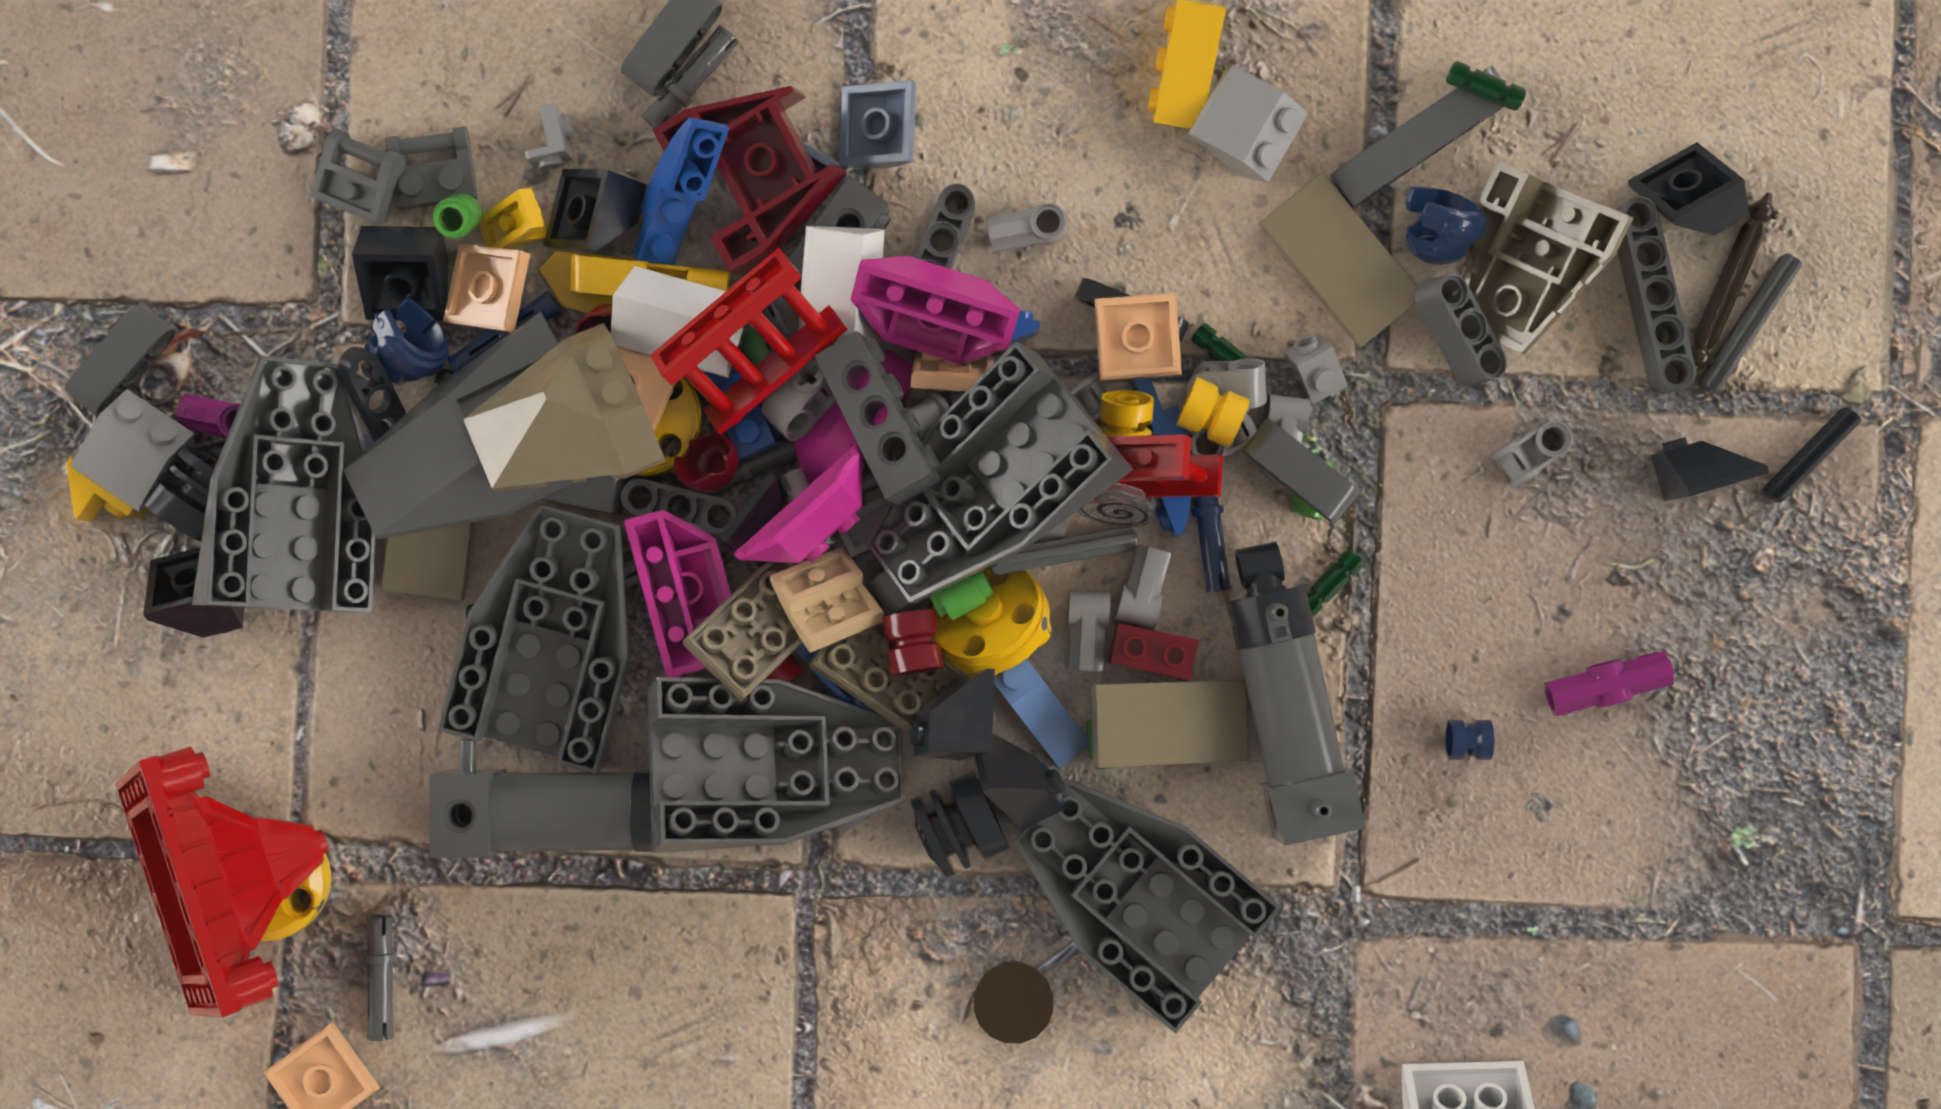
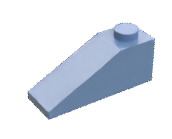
M1027 659L995 676V686L1059 768L1088 747L1087 737Z

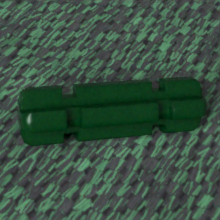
M1459 61L1451 65L1446 77L1448 84L1459 89L1461 86H1464L1467 92L1494 103L1499 100L1502 102L1501 106L1513 111L1521 107L1526 96L1525 88L1513 83L1511 86L1506 85V80L1479 69L1473 72L1470 70L1469 65Z
M1207 323L1200 325L1192 335V342L1202 350L1204 347L1208 349L1209 352L1207 354L1216 361H1235L1246 358V355L1223 336L1219 338L1215 335L1217 331Z
M1346 551L1337 560L1339 564L1337 566L1332 565L1311 587L1312 591L1310 593L1307 592L1313 617L1323 608L1321 604L1323 602L1328 603L1350 580L1348 577L1355 575L1364 566L1363 560L1354 551Z

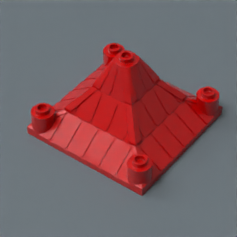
M190 746L138 761L115 783L189 1014L191 1016L225 1017L239 1012L246 1007L273 998L272 988L279 986L274 966L271 961L263 963L259 956L249 959L250 951L258 946L282 900L288 898L323 864V854L328 853L329 848L323 831L321 829L315 831L311 824L261 817L255 819L208 796L199 797L194 791L204 788V779L210 777V770L203 752L195 754Z

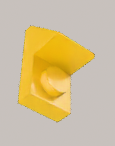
M532 188L518 189L485 212L479 225L486 247L513 250L546 238L547 228Z
M70 457L66 462L73 512L76 520L91 522L102 506L121 519H125L127 516L143 518L149 510L145 506L140 512L136 511L73 469L71 463L74 457Z

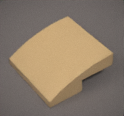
M843 546L822 554L812 564L808 560L770 575V582L788 619L810 653L883 622V610L864 587L863 572Z

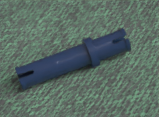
M546 290L543 292L544 294L519 310L515 329L540 311L546 321L562 312L557 301L549 291ZM489 330L452 356L450 355L447 360L453 370L457 372L510 333Z
M1194 497L1195 509L1191 510L1192 517H1197L1206 582L1205 590L1206 592L1230 590L1232 586L1230 585L1220 514L1224 513V506L1219 505L1218 497Z

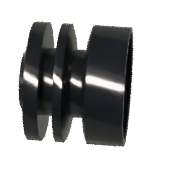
M183 444L178 455L192 467L190 468L172 461L169 469L182 482L180 485L159 480L145 501V506L163 521L201 542L210 480L219 456Z
M974 771L949 782L953 801L945 803L935 789L930 790L929 794L935 807L934 810L928 811L920 796L910 800L914 810V824L930 859L941 869L946 878L956 874L950 858L954 854H957L964 869L971 867L967 848L975 845L985 860L1010 849L987 796L982 792L981 784Z

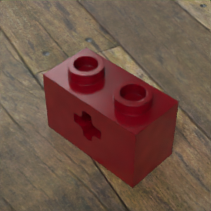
M1115 623L1107 663L1191 680L1199 640Z

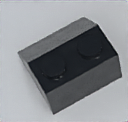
M361 226L352 252V258L365 319L375 320L374 314L376 312L381 313L383 310H390L394 319L399 320L396 317L398 306L406 298H410L426 310L436 321H443L448 299V255L444 235L436 227Z

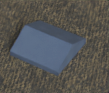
M915 81L842 86L839 166L888 169L913 162Z

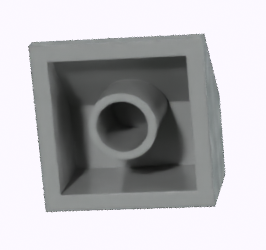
M1228 64L1188 135L1237 176L1269 183L1308 112L1284 91L1234 65Z
M126 389L99 414L73 459L71 467L140 512L145 507V501L159 480L170 482L175 477L169 469L172 461L185 466L188 465L178 455V452L183 444L194 446V433Z

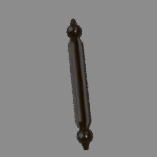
M1767 192L1760 200L1755 201L1752 205L1748 204L1751 219L1742 225L1694 334L1695 346L1691 347L1696 372L1707 365H1713L1715 358L1710 357L1709 350L1718 343L1765 236L1764 223L1778 218L1779 212L1774 211L1772 205V193Z

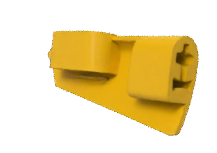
M557 250L539 269L561 306L589 313L598 305L612 304L613 294L634 266L722 291H727L731 288V273L729 271L648 263V261L637 260V258Z

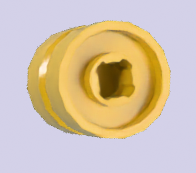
M1197 376L1187 394L1175 425L1192 433L1205 429L1208 440L1229 448L1242 424L1250 399L1230 390L1223 395H1219L1218 386Z
M1113 390L1103 393L1101 396L1100 419L1105 425L1101 426L1100 429L1107 437L1152 436V431L1146 426L1153 421V396L1134 390Z

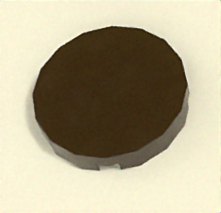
M1005 961L991 967L979 980L974 991V1013L980 1027L990 1037L1003 1043H1024L1036 1038L1048 1026L1053 1014V992L1047 978L1036 968L1022 961Z

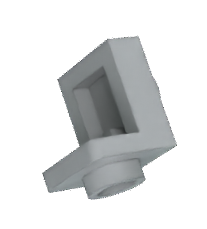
M554 103L539 107L548 146L525 151L526 160L533 167L538 166L539 170L556 169L563 165L562 161L572 159L568 139L574 138L572 122L569 114L563 115L562 111Z
M1320 334L1301 337L1293 346L1284 350L1286 359L1296 370L1306 399H1310L1312 405L1348 387L1333 346Z

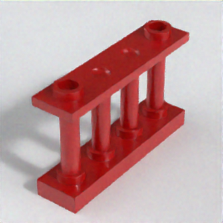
M779 247L650 355L662 377L671 386L682 377H685L711 403L703 410L720 435L731 426L738 424L749 411L810 362L816 354L823 351L826 347L833 345L848 330L830 305L818 313L794 286L802 276ZM779 296L806 323L789 339H786L761 312ZM747 323L774 350L756 366L729 339ZM715 350L742 376L724 393L697 366Z
M1189 436L1107 437L1134 470L1095 498L1221 497L1223 456L1220 454L1191 455L1192 438Z

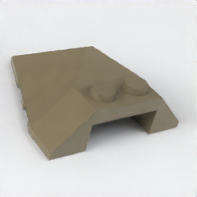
M1497 161L1479 197L1478 206L1483 210L1487 223L1485 233L1481 238L1474 241L1470 247L1474 249L1471 271L1470 273L1466 272L1465 281L1499 343L1525 355L1615 257L1632 223L1633 217L1598 202H1592Z
M604 323L565 338L463 419L493 492L545 487L548 482L572 480L573 483L587 482V478L612 476L613 479L627 478L666 462L639 395L615 342Z

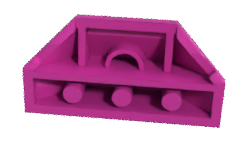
M910 256L861 260L850 299L857 308H860L867 321L883 341L960 365L983 358L996 351L1000 352L1009 349L1021 310L987 280Z
M885 350L883 351L885 360L881 363L887 375L892 373L900 384L903 395L899 399L903 405L913 390L911 388L913 364L893 351ZM869 372L863 373L858 378V390L868 384ZM822 387L820 391L826 397L829 396V393ZM838 403L831 407L813 425L808 434L794 441L799 468H803L809 485L857 443ZM887 407L877 411L874 418L875 425H880L885 421L888 414Z
M858 443L853 445L741 546L734 555L739 560L802 563L807 558L812 564L830 548L825 542L837 530L843 536L861 520L856 513L862 509L865 457Z
M666 510L624 520L666 677H676L706 669L682 642L732 595L717 538Z

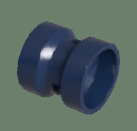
M1458 719L1447 721L1445 747L1449 760H1462L1467 754L1474 756L1477 760L1492 759L1495 738L1491 720H1476L1473 724L1468 725L1463 720Z

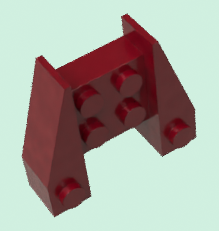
M792 86L688 108L652 129L663 151H665L671 139L689 117L728 125L729 131L717 167L744 217L713 234L710 238L730 273L744 275L778 247L782 249L847 175L846 170L836 164H831L819 172L816 169L785 110L806 98L803 92Z

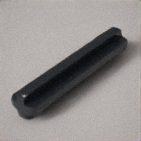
M1849 407L1841 408L1764 486L1763 491L1776 503L1784 501L1860 424V416Z

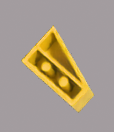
M1175 0L1174 6L1167 5L1163 30L1169 31L1166 47L1159 46L1155 71L1161 72L1159 87H1151L1147 111L1154 112L1153 122L1191 129L1208 100L1226 8L1223 5L1200 0Z

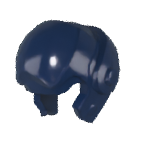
M1432 187L1410 188L1405 200L1406 209L1419 214L1418 220L1407 227L1406 242L1411 253L1419 260L1433 265L1451 264L1466 256L1473 242L1481 238L1485 233L1487 219L1483 210L1475 202L1447 190Z
M406 298L398 306L396 317L405 324L406 332L401 331L390 310H383L381 313L376 312L374 314L373 329L376 334L369 338V343L365 344L364 349L379 357L391 383L402 385L406 382L418 381L423 377L437 374L444 367L449 357L448 341L445 333L438 322L416 302Z

